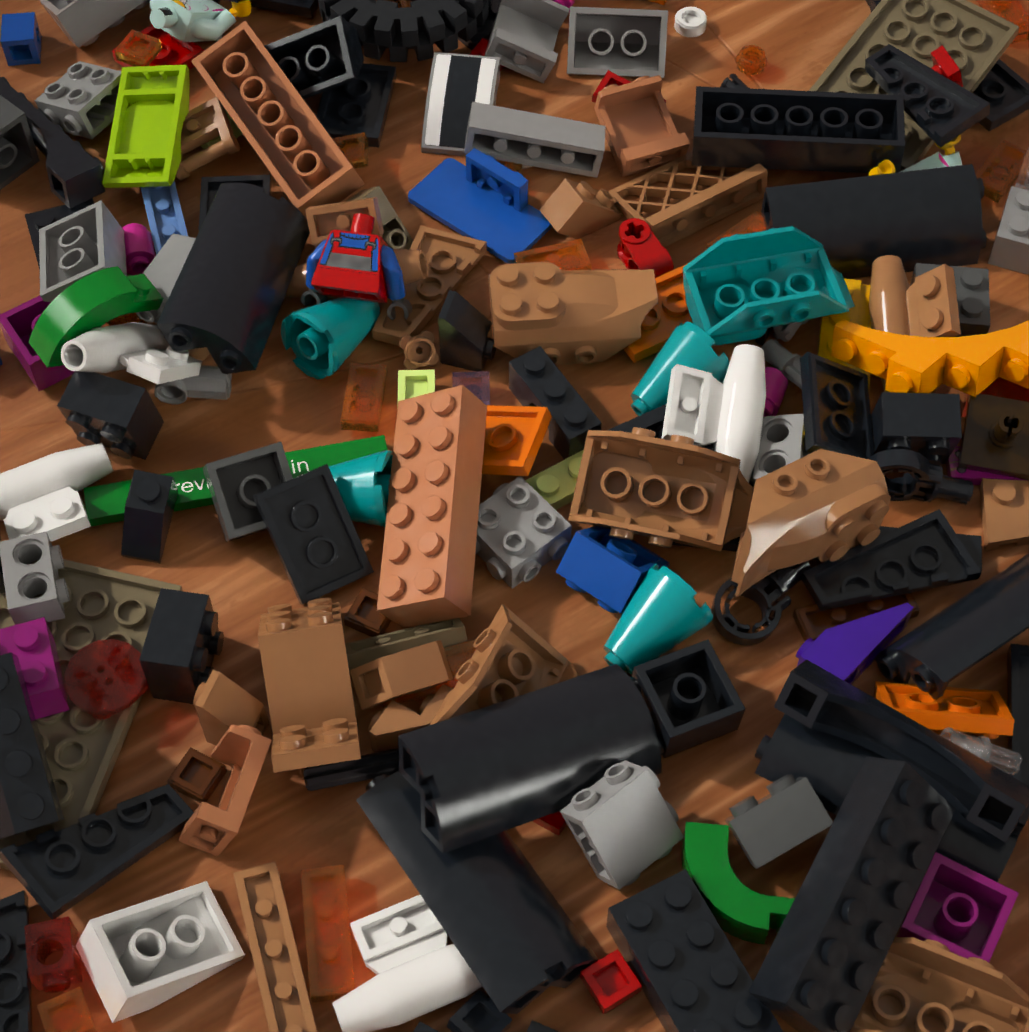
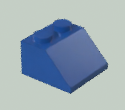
M594 526L576 531L556 573L566 578L565 583L572 589L582 593L587 592L597 598V603L609 612L623 613L648 570L654 564H658L660 569L662 566L668 567L670 563L634 540L610 536L611 529Z

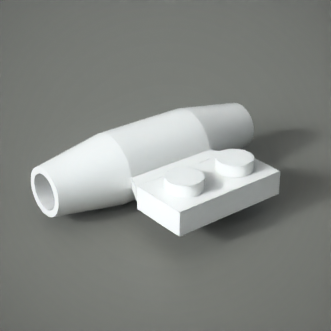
M137 322L92 329L67 341L61 349V360L65 367L71 371L109 373L127 369L126 372L156 384L197 376L200 373L202 361L190 357L188 350H172L158 325Z
M749 344L736 346L723 384L713 377L712 373L676 364L671 369L661 439L670 440L671 435H680L694 439V445L702 447L714 444V451L741 460L740 471L749 483L759 453L766 401L764 350Z
M103 443L55 452L0 473V520H4L9 539L47 531L52 542L91 527L79 491L114 471Z
M417 895L349 923L366 968H369L376 976L334 1001L332 1005L342 1032H372L401 1025L465 998L483 986L454 944L447 945L448 934L422 896Z

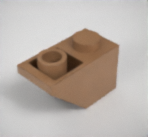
M566 178L540 208L541 213L557 233L575 239H580L617 222L623 216L615 206L617 200L607 190L601 188L598 191L584 181L577 183Z
M212 670L207 682H202L196 690L193 704L207 742L217 745L232 724L252 726L263 735L269 723L264 704L223 673Z

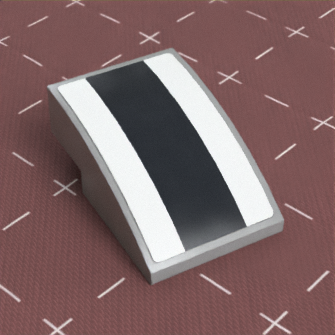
M434 52L425 106L421 152L456 156L467 155L464 154L472 102L496 106L500 80V57Z

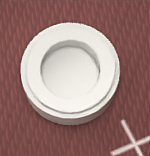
M684 7L678 10L675 15L674 28L677 33L684 37L700 36L706 30L707 16L703 10L697 7Z

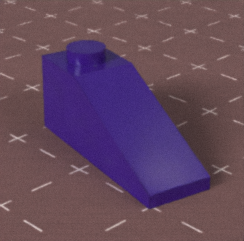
M904 603L825 629L816 640L809 638L802 644L796 653V657L799 659L797 666L805 660H809L852 685L874 662L877 654L887 648L907 627L914 607L909 603Z

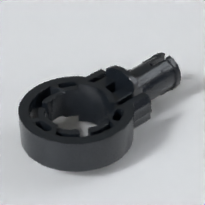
M889 449L878 452L868 458L869 460L877 461L883 475L892 473L893 468H898V472H906L903 474V477L894 479L884 476L888 493L891 496L890 501L915 499L930 503L938 497L966 505L967 501L969 502L972 497V481L943 475L942 466L929 463V460L918 452L907 449Z
M804 562L800 567V564L778 569L740 595L755 601L762 612V621L753 626L752 633H748L750 625L739 623L729 611V603L731 599L736 597L735 593L738 583L731 581L732 578L724 582L717 591L711 606L712 621L717 631L730 642L739 645H755L766 640L778 625L782 611L791 604V598L788 595L781 601L780 599L788 590L802 580V572L811 568L809 562ZM729 591L730 594L726 598L724 602L725 604L721 612V598L726 592Z

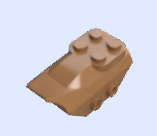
M530 262L500 265L488 276L494 347L517 358L541 346L555 365H587L604 362L641 338V324L649 311L658 304L654 269L561 270L557 265L550 262Z
M633 427L632 433L588 430L568 521L611 529L610 536L625 540H633L634 534L649 537L648 544L659 547L671 548L672 543L675 542L720 552L724 544L740 537L741 533L746 530L754 488L746 481L740 471V459L694 445V439L685 436L671 435L670 440L655 438L656 432L644 428Z
M819 449L756 479L746 530L740 535L731 581L738 583L735 596H740L752 585L778 569L794 566L815 557L820 561L830 560L834 562L857 545L866 546L873 542L880 534L879 527L884 516L889 511L888 505L891 499L885 477L877 461Z
M502 604L489 628H486L475 640L473 647L476 651L472 658L467 660L456 673L455 678L458 682L455 688L451 689L445 697L430 725L578 677L574 665Z
M895 937L850 1032H1029V995L1004 973L994 970L993 965L983 959L976 957L964 958L950 952L947 946L935 940L926 939L922 941L914 937Z

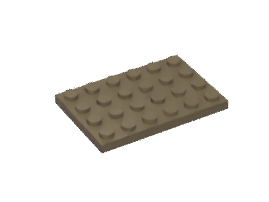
M881 0L809 91L888 94L865 71V59L890 44L929 68L933 67L931 52L943 45L961 71L963 88L973 93L1016 38L1019 26L967 0ZM905 111V149L900 172L920 162L934 144V141Z

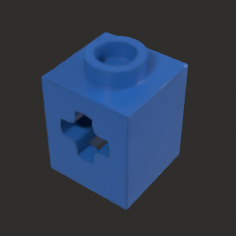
M35 12L2 14L1 45L8 66L40 64L42 36Z

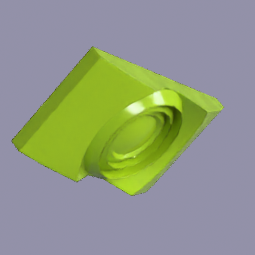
M187 65L122 67L102 181L105 188L164 187L172 185L181 163L182 126L189 112L190 80Z

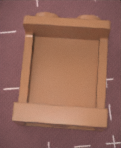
M661 75L654 77L642 76L631 83L620 86L612 84L598 92L594 110L600 125L606 126L605 137L621 177L658 168L686 155L690 142L686 133L678 134L661 94L663 84Z
M230 725L213 749L211 755L212 759L232 767L219 806L216 807L202 801L184 825L178 840L179 842L217 857L238 834L272 741L271 739L262 736V733L252 726Z

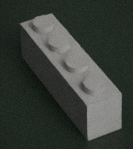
M472 102L464 154H468L472 149L476 148L482 153L494 157L496 160L597 178L605 151L606 126Z

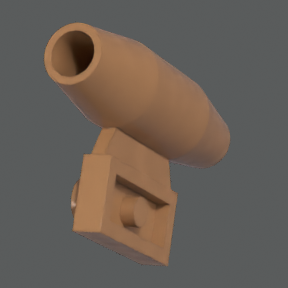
M377 197L319 205L305 209L312 245L316 248L323 240L328 238L332 230L350 231L355 213L367 214L375 218L373 235L382 237L384 233ZM393 249L403 273L404 285L427 278L428 265L423 250ZM307 263L298 265L295 268L287 289L288 297L301 298L302 294L309 290L306 286ZM328 296V299L340 298V297Z
M885 255L875 259L872 263L869 295L871 329L920 337H956L961 335L954 268L943 264L915 277V282L909 286L900 257ZM880 377L884 392H889L885 390L886 380Z

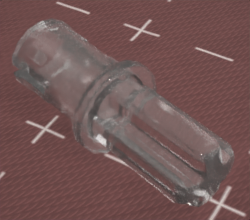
M950 727L945 728L940 736L1007 774L1015 775L1020 770L1021 755L1015 751L992 744L986 736H970Z

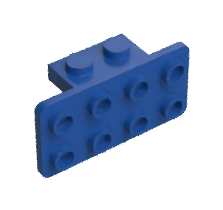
M476 148L466 155V166L453 158H447L408 193L409 203L462 236L486 241L487 251L507 264L516 263L552 228V225L541 211L528 204V180L519 172L512 171L499 163L494 157L486 155Z

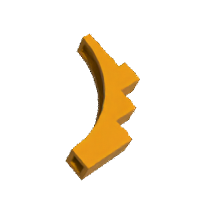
M842 319L834 325L831 356L885 379V390L894 393H931L943 383L976 397L998 377L1029 389V320L1011 328L987 334L962 337H920L871 329Z

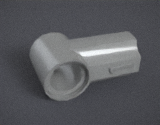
M201 365L199 375L156 384L154 394L160 401L168 404L184 403L187 397L227 400L230 398L232 388V373L223 374L218 366Z

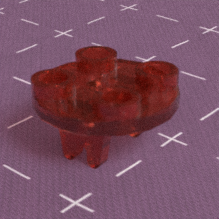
M115 639L98 640L82 647L70 659L64 672V687L71 702L82 712L89 713L92 717L99 720L107 719L111 715L129 708L148 688V683L139 661L140 652L129 643Z

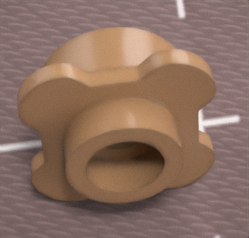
M424 330L420 335L413 337L404 335L400 339L399 345L404 349L405 354L403 364L408 370H416L418 366H433L438 362L439 355L436 353L433 344L435 336L432 332ZM418 347L422 348V352L420 354L416 353V349Z

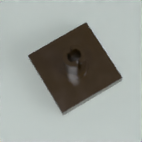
M979 394L976 397L969 395L958 468L1029 480V402L986 394Z

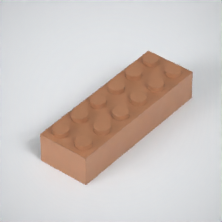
M246 20L191 61L290 201L306 219L305 209L308 207L339 203L365 184Z
M464 385L398 401L377 611L402 628L471 616L487 405Z

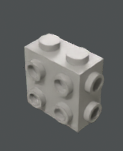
M79 61L71 65L67 69V73L60 79L49 84L45 88L44 93L34 101L38 108L45 113L46 117L55 125H60L64 132L93 139L113 121L121 71Z
M519 476L510 483L500 485L490 498L479 505L475 554H478L486 562L488 571L495 579L499 581L503 579L513 589L522 581L528 582L539 573L541 567L550 560H558L564 556L571 542L572 525Z
M626 760L609 767L603 778L590 788L576 793L571 803L560 811L597 878L619 890L635 882L643 870L654 861L667 856L671 852L672 847L684 838L676 823L679 820L676 811L663 799L658 790L660 781L655 773L647 766L641 767Z

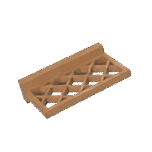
M692 152L608 192L617 200L615 206L626 218L644 220L661 245L666 247L762 200L765 188H767V169L761 164L750 168L692 166ZM684 168L697 169L696 174L678 173V171ZM703 170L721 171L720 176L702 175ZM726 172H740L732 177H725ZM657 181L669 182L668 188L650 185ZM675 183L693 184L691 190L674 188ZM699 185L711 186L703 191L698 190ZM628 195L640 196L639 201H629L623 198ZM647 196L664 198L663 203L645 201ZM671 198L684 199L676 204H669ZM642 212L655 213L645 219L641 216Z

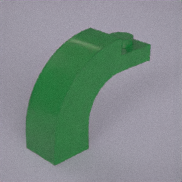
M118 266L106 268L83 277L61 292L39 317L28 343L47 368L64 365L61 360V349L67 341L92 329L100 328L115 317L129 313L158 310L164 298L145 274L125 276Z
M686 821L683 833L684 838L682 839V870H687L723 931L741 940L764 945L769 928L776 929V932H779L795 898L768 896L757 893L746 887L736 877L728 858V825Z

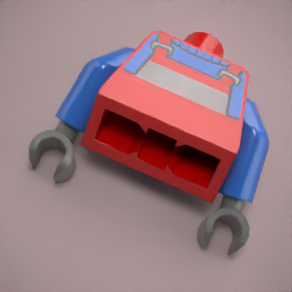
M355 213L350 231L332 230L328 238L323 240L308 256L306 286L309 290L305 291L300 298L304 306L312 302V295L316 298L317 304L327 302L328 296L386 304L389 298L392 300V303L387 309V315L391 320L396 318L395 306H399L404 310L405 319L410 316L412 305L409 300L403 298L406 295L401 267L394 250L388 247L381 236L372 234L375 222L374 217Z

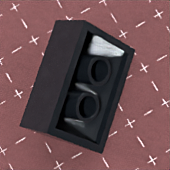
M342 16L265 45V48L303 100L356 80L364 62L358 30Z

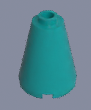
M340 297L294 311L282 321L281 336L283 345L286 350L290 347L292 348L297 357L292 361L306 375L317 380L331 376L373 329L380 315V306L378 302Z
M688 321L684 324L681 323L674 329L632 392L631 398L633 403L631 407L633 411L640 416L667 404L671 369L676 364L712 373L713 377L723 383L730 363L728 357L724 352L719 356L715 353L711 346L716 342L700 327Z
M383 450L328 466L352 521L385 527L393 457L391 454L393 451Z
M654 564L648 570L603 646L607 653L604 660L609 666L617 664L624 671L632 674L635 666L657 659L707 626L713 620V614L709 606L705 602L699 607L694 599L697 592L686 581L669 568L662 566L659 569L658 564Z

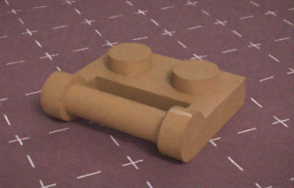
M217 97L190 110L183 123L181 163L176 174L180 181L190 177V172L226 153L232 155L240 151V145L234 136L225 108ZM218 136L221 137V141L185 160L183 159L182 155Z

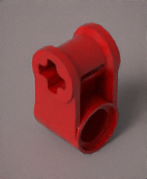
M630 218L621 223L619 226L621 241L617 246V255L627 269H654L655 278L674 270L669 252L661 245L644 220Z

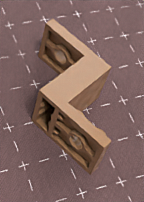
M331 598L311 600L307 602L308 607L292 609L291 604L275 605L267 608L268 613L261 614L258 642L273 732L271 758L274 773L361 759L340 602L332 603Z

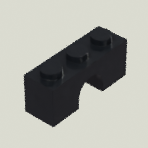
M541 346L509 361V389L522 406L548 407L552 415L548 426V439L565 460L583 450L588 430H601L602 423Z

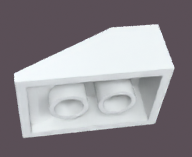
M207 881L90 919L76 944L81 959L112 1023L158 1006L242 960L245 956Z

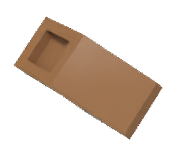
M441 640L387 655L349 670L362 710L373 708L403 695L423 692L453 680Z
M442 684L435 695L429 694L423 701L419 714L392 699L384 711L379 710L373 716L369 724L368 731L372 750L381 752L399 748V735L429 726L452 688Z

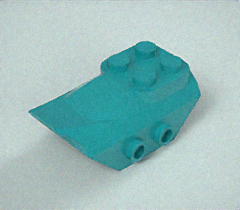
M794 226L770 228L766 231L735 234L730 237L721 238L683 267L686 304L692 322L711 336L716 342L714 345L753 340L763 336L767 328L849 312L850 308L855 307L842 273L830 265L822 243Z

